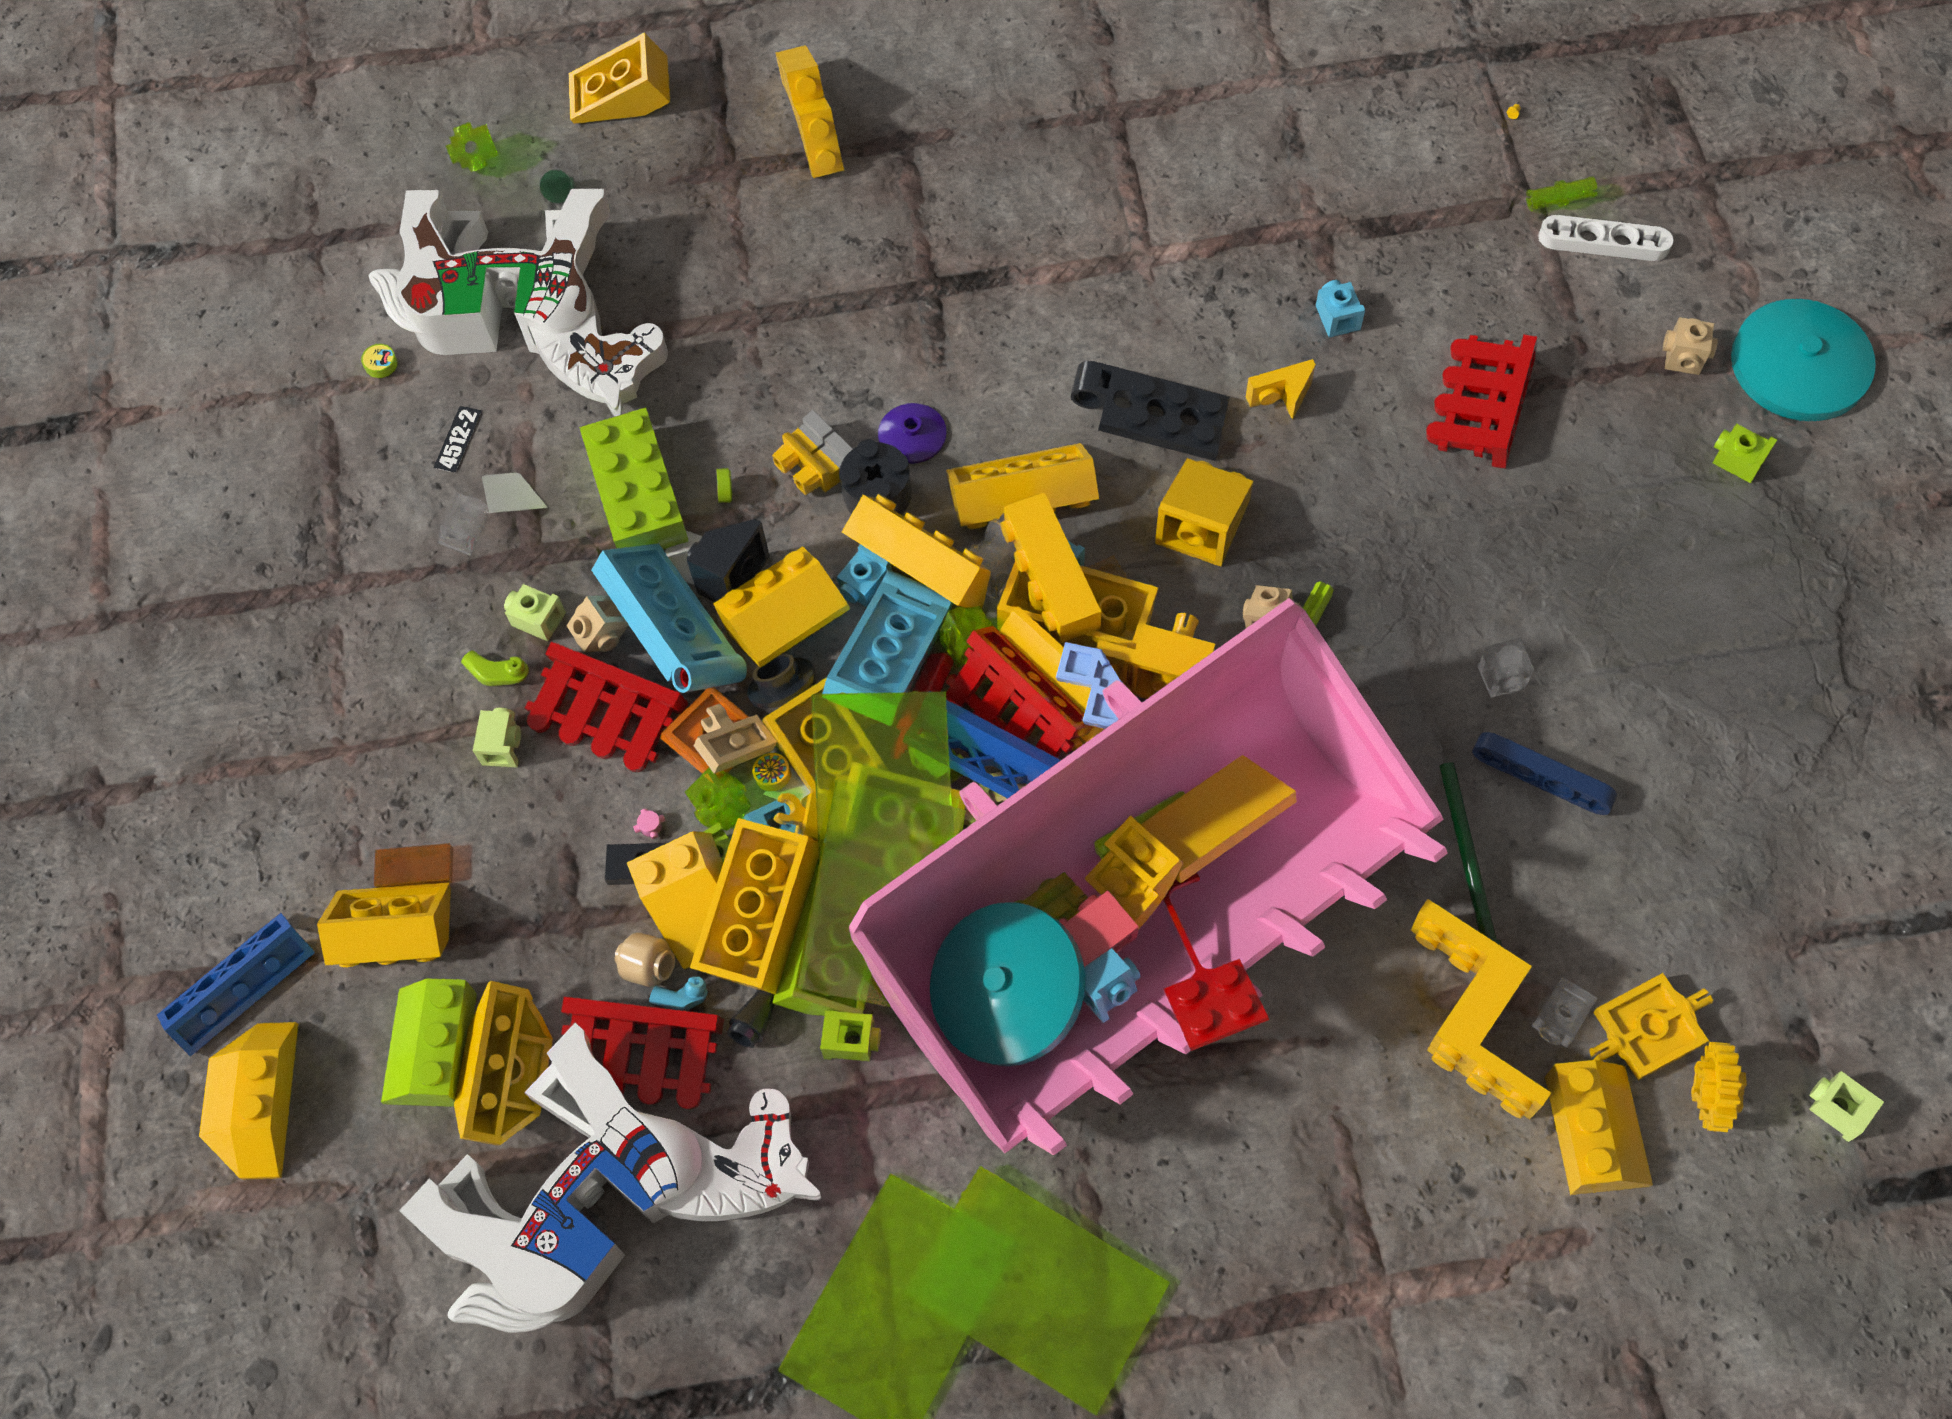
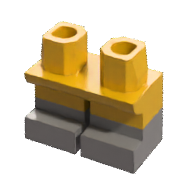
M812 410L803 417V425L792 434L786 432L782 435L784 445L772 455L775 466L782 473H787L796 465L802 469L793 476V480L797 488L804 495L818 487L827 492L840 482V465L844 457L853 449Z

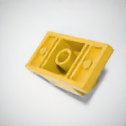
M1178 613L1172 632L1143 624L1135 649L1129 648L1120 641L1112 640L1107 642L1100 639L1096 648L1103 651L1119 679L1135 696L1148 699L1214 652L1215 643L1193 638L1199 620L1190 614L1187 625L1184 627L1186 613Z

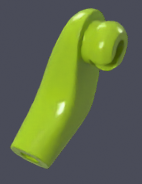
M471 650L461 660L462 665L480 683L486 686L520 683L526 679L529 673L526 662L517 656L510 657V660L493 662Z

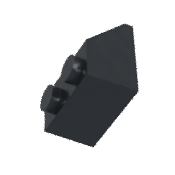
M752 519L707 531L699 542H695L690 547L687 554V563L698 595L716 602L729 591L737 589L754 578L762 570L770 557L762 522Z

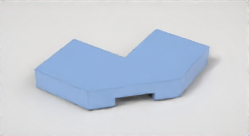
M1065 642L1056 679L1060 682L1091 688L1083 723L1106 729L1116 722L1118 718L1108 706L1103 696V689L1116 680L1122 681L1101 649Z

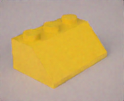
M803 546L787 554L784 559L759 572L754 578L737 589L729 591L724 597L713 603L728 635L760 668L850 610L848 603L823 566Z
M450 883L337 891L317 923L325 965L353 967L367 962L388 965L398 960L415 959L418 962H428L441 957L449 940Z
M1599 1060L1555 1064L1546 1074L1545 1080L1547 1089L1551 1092L1549 1098L1570 1195L1651 1187L1653 1185L1626 1067Z

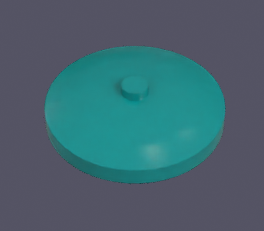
M1808 299L1779 300L1758 308L1741 325L1734 339L1731 351L1734 374L1748 396L1768 411L1798 421L1828 420L1851 410L1861 401L1869 389L1876 368L1873 347L1862 328L1842 311L1827 304Z
M1014 902L985 906L972 912L956 924L948 933L936 954L930 977L932 1010L945 1037L954 1047L968 1057L998 1066H1016L1029 1063L1053 1050L1073 1027L1081 1010L1085 992V969L1082 955L1069 931L1048 913L1030 905Z

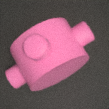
M642 809L637 819V825L633 826L635 833L641 832L644 836L651 837V839H656L661 831L662 822L666 821L663 814L658 816L653 811Z

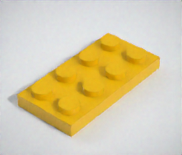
M1241 755L1141 825L1183 862L1176 877V880L1182 883L1297 802L1296 791L1246 756Z

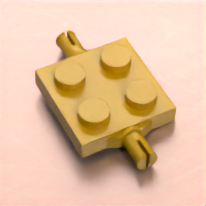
M1664 973L1595 1009L1593 1013L1606 1031L1608 1040L1590 1048L1589 1053L1591 1057L1597 1055L1593 1060L1604 1061L1618 1054L1625 1060L1639 1081L1704 1046L1709 1041L1697 1023L1695 1011L1712 1004V996L1705 997L1709 992L1703 988L1695 994L1684 998L1683 995L1674 990Z

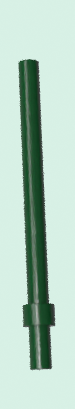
M1454 762L1439 765L1478 931L1503 947L1501 940L1496 938Z

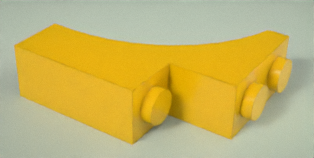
M806 45L776 52L782 84L787 92L798 124L812 177L816 178L844 171L832 111L824 97L817 63Z

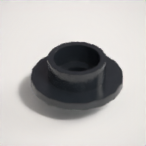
M787 653L781 654L761 668L759 666L755 668L752 676L753 681L748 686L747 696L753 706L761 709L783 706L809 689L815 680L816 671L809 660L793 658L792 655Z

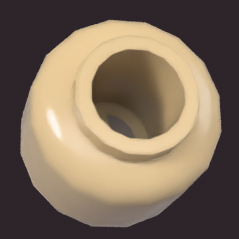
M634 933L618 946L615 952V962L622 979L647 987H655L667 980L672 974L675 966V955L666 940L643 933Z

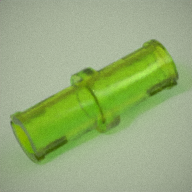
M1589 176L1588 178L1570 182L1559 180L1552 186L1527 190L1526 196L1531 197L1526 198L1529 211H1534L1558 205L1561 208L1568 206L1569 202L1597 197V191L1593 190L1597 189V183L1594 176Z

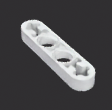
M1562 215L1547 217L1543 221L1538 235L1542 245L1554 250L1647 261L1665 259L1674 241L1672 234L1662 227ZM1552 229L1557 230L1558 235L1553 234ZM1571 231H1574L1573 237H1569ZM1584 231L1592 232L1597 236V240L1587 241L1581 237L1580 233ZM1617 235L1626 236L1631 243L1621 245L1614 240V237ZM1653 241L1658 242L1659 247H1656Z

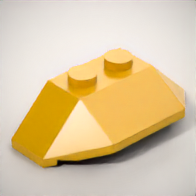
M490 981L487 984L468 1027L454 1102L461 1139L500 1146L540 1116L541 1106L533 1102L525 1092L548 1068L550 1058L547 1052L552 1047L553 1038L542 1015L532 1001L533 997L529 989Z
M297 1022L257 1023L209 1058L199 1137L242 1180L282 1178L298 1034Z

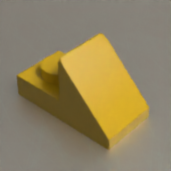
M1311 359L1249 377L1245 397L1250 408L1261 404L1270 405L1279 399H1283L1290 417L1293 419L1312 384L1316 366L1314 360Z

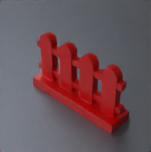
M1523 334L1520 347L1513 346V341L1505 340L1504 345L1478 341L1477 335H1470L1469 339L1454 340L1450 346V354L1454 360L1461 361L1462 364L1461 367L1449 366L1443 371V384L1447 388L1454 389L1453 394L1444 393L1435 398V412L1440 416L1446 417L1445 422L1435 421L1427 426V440L1432 444L1438 445L1439 451L1447 452L1448 447L1472 450L1475 457L1481 458L1484 453L1492 454V467L1506 469L1536 359L1537 336ZM1474 363L1497 367V370L1492 372L1472 369L1471 365ZM1514 369L1513 374H1506V370ZM1464 391L1489 394V398L1486 400L1463 396ZM1499 396L1506 397L1505 402H1499ZM1457 418L1482 423L1481 427L1477 428L1455 424ZM1492 424L1498 425L1497 431L1490 430Z
M994 626L973 630L966 641L971 646L964 653L968 658L967 662L958 675L952 674L946 680L950 687L945 697L952 699L960 707H965L968 704L974 710L973 714L1024 741L1028 739L1038 725L1045 733L1035 747L1056 758L1062 750L1065 753L1072 750L1075 744L1071 740L1088 735L1094 727L1083 723L1084 712ZM987 676L993 682V685L981 700L975 692ZM1013 701L1019 708L1009 723L1006 724L1000 717L1010 702Z
M551 641L545 655L554 664L551 669L544 667L541 676L546 678L535 702L528 700L525 709L530 712L527 717L528 726L537 733H543L550 728L552 722L561 724L559 737L569 746L579 744L584 735L594 738L591 743V750L600 759L610 758L616 748L626 751L623 757L624 765L632 772H641L646 768L649 761L656 763L659 754L654 752V749L664 728H667L674 721L672 718H669L671 713L674 712L681 715L688 705L687 700L681 693ZM576 673L585 676L583 682L574 679ZM608 686L617 689L615 695L605 692ZM568 689L578 691L567 715L558 713V709ZM640 699L649 702L647 708L637 705ZM600 701L610 704L599 728L590 726L589 724ZM632 714L642 717L631 742L621 737Z
M563 998L561 1012L572 1018L570 1025L562 1026L561 1034L564 1035L576 1023L585 1031L590 1039L591 1051L594 1039L606 1040L603 1067L608 1070L622 1095L624 1094L626 1084L638 1085L637 1093L640 1101L647 1105H655L661 1101L664 1089L677 1090L676 1100L678 1105L684 1109L692 1110L700 1105L703 1093L710 1094L712 1084L704 1083L709 1053H717L718 1046L717 1043H711V1035H722L724 1025L722 1017L714 1014L581 998ZM597 1020L610 1021L609 1029H596ZM635 1024L648 1026L647 1035L634 1033ZM673 1029L686 1030L685 1039L672 1038ZM632 1044L645 1045L640 1075L628 1074ZM670 1048L683 1050L679 1080L666 1078Z

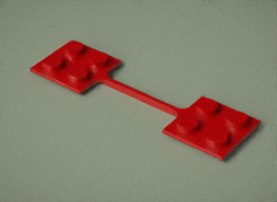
M1197 872L1182 883L1175 879L1162 900L1195 967V973L1189 979L1163 988L1191 1051L1269 1020L1240 958L1217 968L1207 969L1200 964L1171 903L1170 896L1175 890L1200 881Z

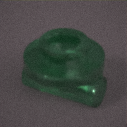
M549 170L540 180L542 195L553 203L565 201L570 190L575 189L574 177H569L562 170Z

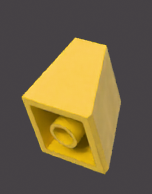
M1187 458L1158 508L1155 544L1221 567L1251 499L1253 480L1247 479L1244 475L1237 472H1227L1215 468L1208 462Z

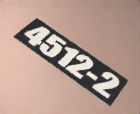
M459 406L433 468L456 473L482 410Z

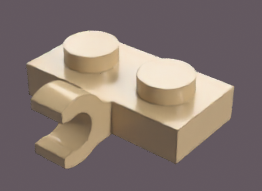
M717 704L707 708L706 711L710 717L701 720V725L707 733L698 736L694 744L695 749L715 774L773 751L777 741L757 714L733 723L721 704Z

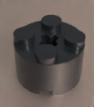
M865 439L844 457L840 465L839 478L843 499L851 515L862 495L876 498L880 494L896 504L894 511L901 515L906 511L911 502L912 487L908 459L900 450L886 443Z

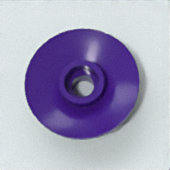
M908 403L893 408L883 417L878 429L879 442L892 445L900 450L907 457L908 464L921 463L933 458L943 448L947 435L946 425L942 416L933 408L918 403ZM908 426H917L914 429L906 428Z

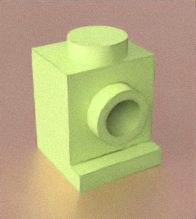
M525 584L521 586L518 592L511 591L504 604L505 614L511 626L546 641H549L566 613L559 596L554 594L550 596Z
M495 708L493 711L480 710L473 752L481 765L518 768L519 760L514 753V748L519 747L521 729L514 721V711L507 708Z
M1842 1071L1830 1080L1825 1077L1821 1078L1809 1094L1815 1100L1809 1110L1843 1134L1842 1138L1848 1142L1864 1132L1884 1103V1101ZM1832 1101L1838 1102L1842 1106V1108Z

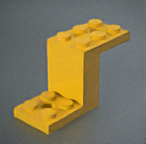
M1427 899L1418 912L1411 929L1416 934V940L1430 950L1438 948L1450 956L1449 961L1458 969L1467 973L1470 970L1476 973L1433 1038L1427 1051L1433 1054L1431 1059L1441 1068L1450 1072L1455 1069L1467 1077L1466 1083L1483 1095H1487L1489 1092L1502 1101L1501 1107L1517 1118L1525 1116L1530 1120L1544 1105L1551 1092L1480 1044L1532 966Z

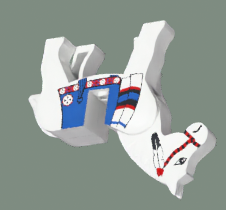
M574 1023L547 1052L552 1064L525 1093L533 1102L589 1139L576 1148L549 1176L533 1198L523 1218L516 1217L499 1206L488 1187L484 1169L468 1154L439 1185L428 1179L399 1211L446 1255L480 1269L492 1282V1284L483 1282L471 1284L448 1311V1318L456 1323L480 1324L504 1332L517 1333L534 1331L552 1322L563 1321L578 1314L586 1307L624 1258L625 1254L617 1245L580 1213L584 1206L588 1209L599 1200L604 1192L602 1186L606 1182L653 1224L667 1215L695 1221H725L765 1213L788 1203L794 1198L819 1200L821 1196L819 1190L807 1180L808 1158L802 1157L800 1151L792 1143L791 1111L786 1097L780 1091L762 1089L755 1093L749 1105L751 1123L742 1129L731 1149H723L675 1120L635 1111L625 1100L608 1070L595 1060L590 1047V1039L585 1031ZM447 1197H448V1198L451 1200V1202L456 1206V1208L459 1210V1212H458V1211H455V1210H453V1209L451 1208V1206L449 1205V1202H448Z

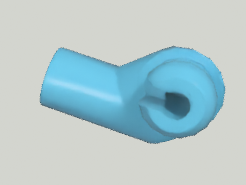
M691 977L688 979L685 987L676 992L655 986L651 992L649 1003L664 1009L688 1011L705 1000L708 993L706 982L700 977Z

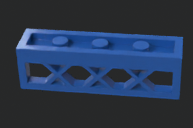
M931 691L923 699L916 719L904 734L902 743L1007 799L1019 791L1017 784H1029L1061 761ZM920 728H923L934 734L937 740L927 741L916 734ZM960 748L966 751L970 758L961 759L953 755L951 749ZM984 766H994L1000 769L1003 776H992L985 771Z
M280 913L158 1013L157 1017L165 1032L191 1057L312 956L315 951L294 929L286 917Z

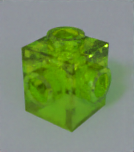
M467 122L452 128L454 134L448 136L450 144L445 145L452 163L459 162L462 169L468 167L470 172L487 167L488 163L486 160L499 156L485 123L472 127L471 122ZM469 141H473L476 145L475 150L471 153L465 151V145Z
M981 606L959 607L948 611L940 628V642L947 649L956 667L964 666L968 660L964 653L968 647H971L966 641L973 630L993 626L992 622L987 619Z
M710 767L685 791V794L696 809L694 815L700 823L708 828L719 822L723 830L728 831L736 825L737 819H742L743 815L752 807V804L745 796L747 791L745 786L736 777L723 771L714 774Z

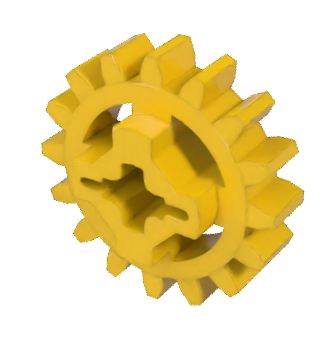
M1709 1042V1046H1705V1056L1701 1055V1061H1697L1694 1066L1695 1076L1691 1088L1692 1101L1697 1102V1107L1700 1109L1699 1120H1703L1702 1127L1707 1129V1131L1727 1133L1728 1129L1733 1128V1119L1737 1120V1113H1740L1744 1107L1743 1096L1744 1089L1747 1086L1746 1073L1741 1072V1066L1737 1065L1739 1054L1735 1053V1046L1730 1045V1043Z

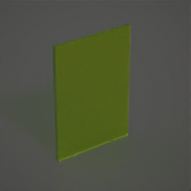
M840 692L839 694L811 695L821 904L844 902L854 904L855 902H863L953 838L946 692Z
M839 779L835 781L796 983L797 989L822 993L824 996L832 995L892 1008L871 974L863 955L852 941L849 926L863 901L963 830L966 810L872 788L868 785H859Z
M979 1166L967 1188L961 1193V1198L923 1261L919 1262L918 1269L904 1290L903 1295L1096 1416L1109 1391L1115 1387V1381L1148 1321L1156 1313V1307L1170 1282L984 1167Z
M890 1173L778 1371L801 1384L805 1390H811L858 1419H924L1016 1249L1017 1243L993 1231L991 1227L984 1226L925 1193L921 1188L915 1187Z

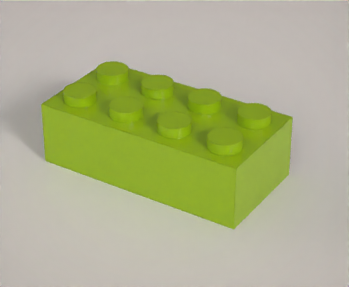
M646 407L579 427L616 548L659 543L664 550L689 542Z

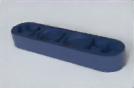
M1481 733L1472 750L1473 755L1481 762L1592 813L1600 815L1609 814L1617 799V792L1606 783L1495 733Z

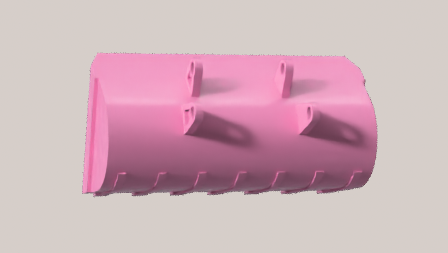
M1288 598L1144 702H1141L1122 682L1114 681L1103 689V696L1118 720L998 806L975 782L960 790L959 793L962 801L976 821L863 901L851 922L849 930L852 941L863 955L871 974L888 1003L934 1068L965 1103L987 1137L1004 1153L1008 1152L1027 1136L1029 1141L1052 1155L1061 1151L1067 1144L1049 1120L1092 1087H1094L1096 1092L1121 1105L1134 1094L1114 1070L1157 1037L1159 1042L1184 1054L1190 1052L1191 1050L1163 988L1189 979L1195 973V967L1165 903L1161 901L1156 910L1138 930L1137 938L1117 953L1122 960L1128 957L1135 964L1141 978L1135 981L1138 991L1132 994L1124 1004L1115 1006L1108 1011L1109 1020L1102 1023L1083 1001L1073 1027L1067 1036L1049 1053L1032 1062L1021 1065H992L968 1057L954 1047L941 1031L931 1005L930 977L936 954L948 933L963 918L988 905L1014 902L1038 908L1058 921L1062 918L1069 921L1079 913L1078 907L1087 898L1094 894L1098 898L1101 896L1084 879L1101 861L1100 856L1094 850V842L1121 826L1130 815L1135 818L1179 791H1184L1186 794L1241 755L1246 756L1294 789L1297 802L1199 870L1197 873L1200 881L1179 888L1171 894V903L1200 964L1204 968H1217L1240 958L1245 970H1247L1282 942H1284V946L1313 957L1323 950L1325 945L1321 939L1304 927L1312 919L1344 895L1347 900L1373 909L1387 901L1385 894L1365 879L1404 849L1406 854L1432 862H1437L1448 854L1443 845L1425 834L1444 820L1440 811L1306 611L1292 599ZM1253 984V986H1254V988H1255V990H1256V992H1257V994H1258V996H1259V998H1260V997L1263 996V995H1262L1260 989L1257 988V987Z

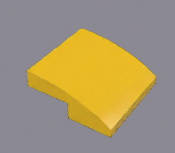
M1130 815L1104 843L1110 851L1084 879L1100 895L1109 891L1139 926V930L1166 896L1183 862Z

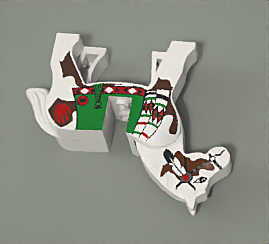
M571 189L561 210H545L547 241L542 251L519 248L478 250L487 240L488 230L480 211H447L439 190H406L400 226V235L405 250L403 267L401 271L398 269H377L369 274L370 282L379 293L389 317L400 327L415 332L420 344L432 353L440 355L497 352L502 308L515 309L514 313L529 352L540 354L549 370L571 389L589 399L606 403L614 417L622 415L623 404L637 398L636 392L640 381L647 374L665 363L668 350L661 329L652 323L641 324L630 334L616 333L602 336L600 316L583 273L594 252L597 233L606 220L610 218V207L605 190ZM444 222L441 234H439V228L441 224Z

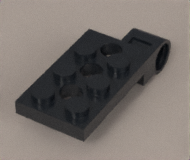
M1084 361L1078 365L1070 396L1071 400L1082 408L1097 409L1103 406L1098 431L1215 461L1218 455L1230 396L1095 361ZM1118 397L1125 398L1130 402L1131 406L1121 408L1115 404L1114 399ZM1157 406L1163 410L1164 415L1155 417L1148 412L1147 408ZM1191 415L1197 420L1198 424L1193 426L1187 425L1181 420L1180 416Z

